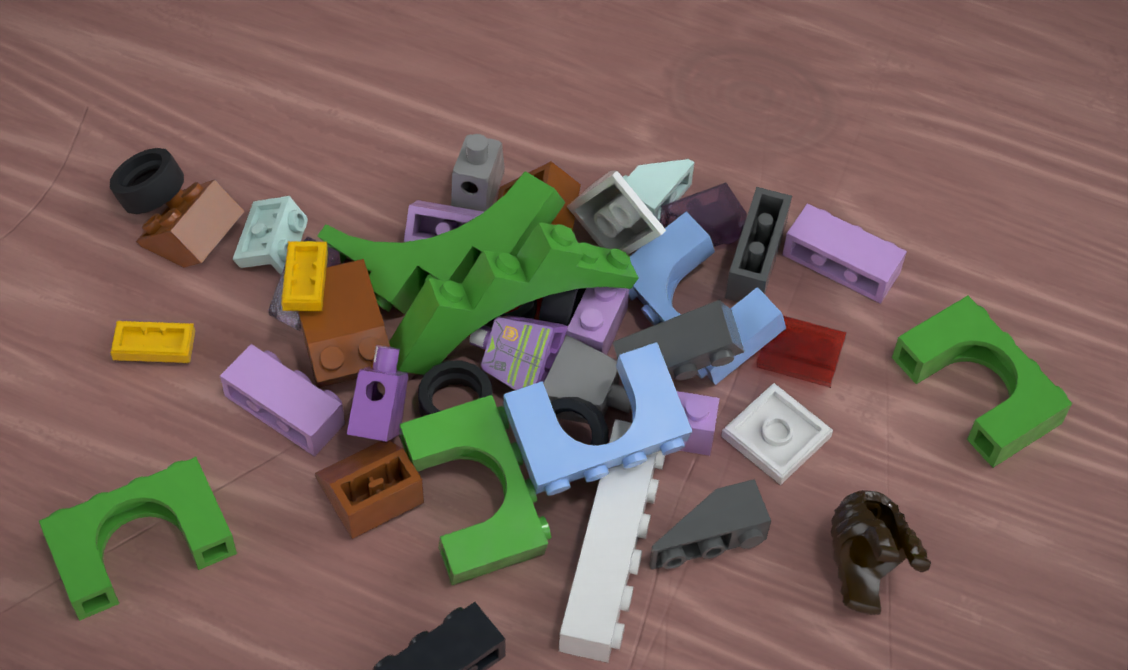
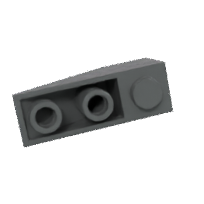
M755 479L715 489L652 545L649 563L651 570L660 567L673 569L681 566L687 560L699 557L711 559L721 555L725 550L737 547L749 549L767 540L771 519Z

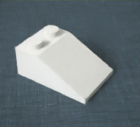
M610 171L567 206L600 247L617 248L626 252L627 255L661 236L666 231L618 171Z

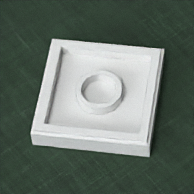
M773 383L722 430L721 437L781 485L831 438L833 429Z

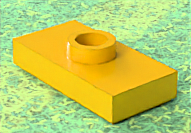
M288 241L281 300L283 311H322L328 256L327 242Z
M117 321L111 347L112 359L118 361L190 363L195 337L194 324Z

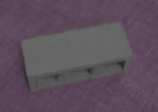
M756 187L729 271L725 299L739 302L757 287L764 294L766 293L787 224L792 200L791 195Z
M720 300L613 341L617 359L620 354L657 342L672 380L692 378L698 374L699 369L710 365L718 367L729 364L734 360V356L745 352L732 310Z

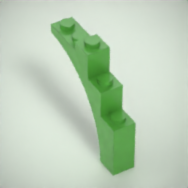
M525 171L510 190L484 213L456 229L431 238L402 243L373 242L349 236L327 224L324 225L317 237L323 242H327L328 254L342 264L346 259L351 262L364 259L378 306L387 312L394 307L403 314H406L428 278L463 283L483 250L498 253L505 252L517 256L537 223L551 224L566 202L555 188Z
M538 222L517 256L505 252L498 253L483 250L463 283H456L451 280L427 279L389 340L390 347L400 349L397 371L424 375L433 366L442 363L446 356L470 334L492 319L522 304L547 295L581 288L614 287L631 289L639 277L626 252L617 248L609 249L593 246L586 242L578 243L571 228L561 224L552 225Z

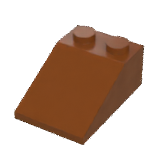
M364 259L326 267L322 311H297L314 381L318 388L357 379L360 369L369 366L373 367L377 345L390 347Z

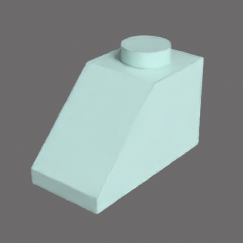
M684 159L638 165L629 176L625 175L623 178L660 222L691 186L694 162Z

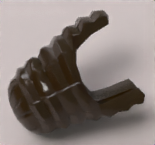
M860 490L846 496L841 501L839 507L834 510L835 514L832 518V528L830 531L833 538V559L838 566V578L842 582L841 594L844 605L856 612L880 615L882 609L879 598L881 579L906 558L910 566L919 572L928 571L931 561L927 558V550L922 546L921 539L917 537L916 532L909 528L908 522L905 520V514L899 512L898 505L882 493Z

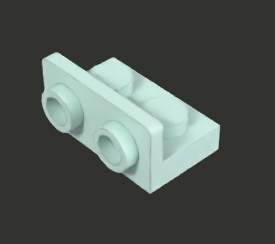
M290 196L253 201L234 253L233 261L240 268L271 264L281 276H284L288 241H301L308 221L307 216Z

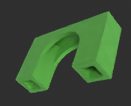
M969 295L898 337L892 359L915 384L920 383L944 367L957 362H974L984 365L993 370L1003 380L1007 387L1009 398L975 419L967 438L969 443L992 468L1061 425L1072 405L1063 389L1055 386L1041 371L1039 365L1033 359L1028 358L1015 344L1013 338L1008 333L1003 332L989 317L987 311L982 306L977 305Z
M493 395L401 423L399 428V439L402 447L417 472L449 461L468 459L482 463L491 469L502 485L504 502L491 518L482 523L440 536L438 548L451 585L544 555L548 546L547 540L551 539V532L544 516L538 517L533 504L537 502L533 483L530 479L524 480L519 466L523 465V458L519 446L516 442L510 443L506 433V429H509V421L503 406H496Z
M197 457L187 461L174 462L165 470L150 476L135 478L128 485L110 492L98 493L86 502L71 508L56 510L49 517L39 520L79 621L120 604L106 572L103 556L105 546L112 534L127 522L143 517H156L174 524L183 534L198 570L237 554L231 531Z

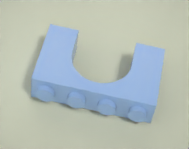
M687 211L665 228L666 231L661 236L642 246L629 256L639 277L634 286L629 289V299L633 301L637 297L644 306L641 310L653 325L681 315L672 305L673 294L677 285L688 273L715 253L710 236ZM758 287L730 308L745 352L734 356V360L729 364L718 367L710 365L699 369L697 375L701 379L707 375L715 385L718 384L786 329L782 312Z
M657 342L620 354L618 357L616 368L632 408V425L622 437L609 444L587 445L571 438L558 423L543 381L504 394L503 406L536 494L546 491L548 496L555 495L571 487L569 482L584 477L586 482L595 481L607 476L609 468L623 464L625 469L632 468L646 462V455L660 450L662 455H668L685 447L684 442L688 441L693 431Z

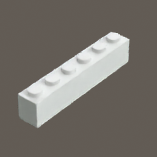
M615 419L609 443L622 437L629 430L632 423ZM661 450L646 455L647 461L635 467L625 469L623 464L609 468V474L600 478L560 631L559 652L608 663L611 649H620L625 624L618 623L621 610L628 612L634 587L627 586L630 573L638 574L642 550L636 549L638 537L646 539L651 515L644 512L647 502L652 504L655 502L659 480L652 478L655 468L663 469L666 455H662Z

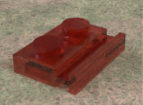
M783 316L786 329L761 348L756 362L757 368L831 388L845 344L846 332Z

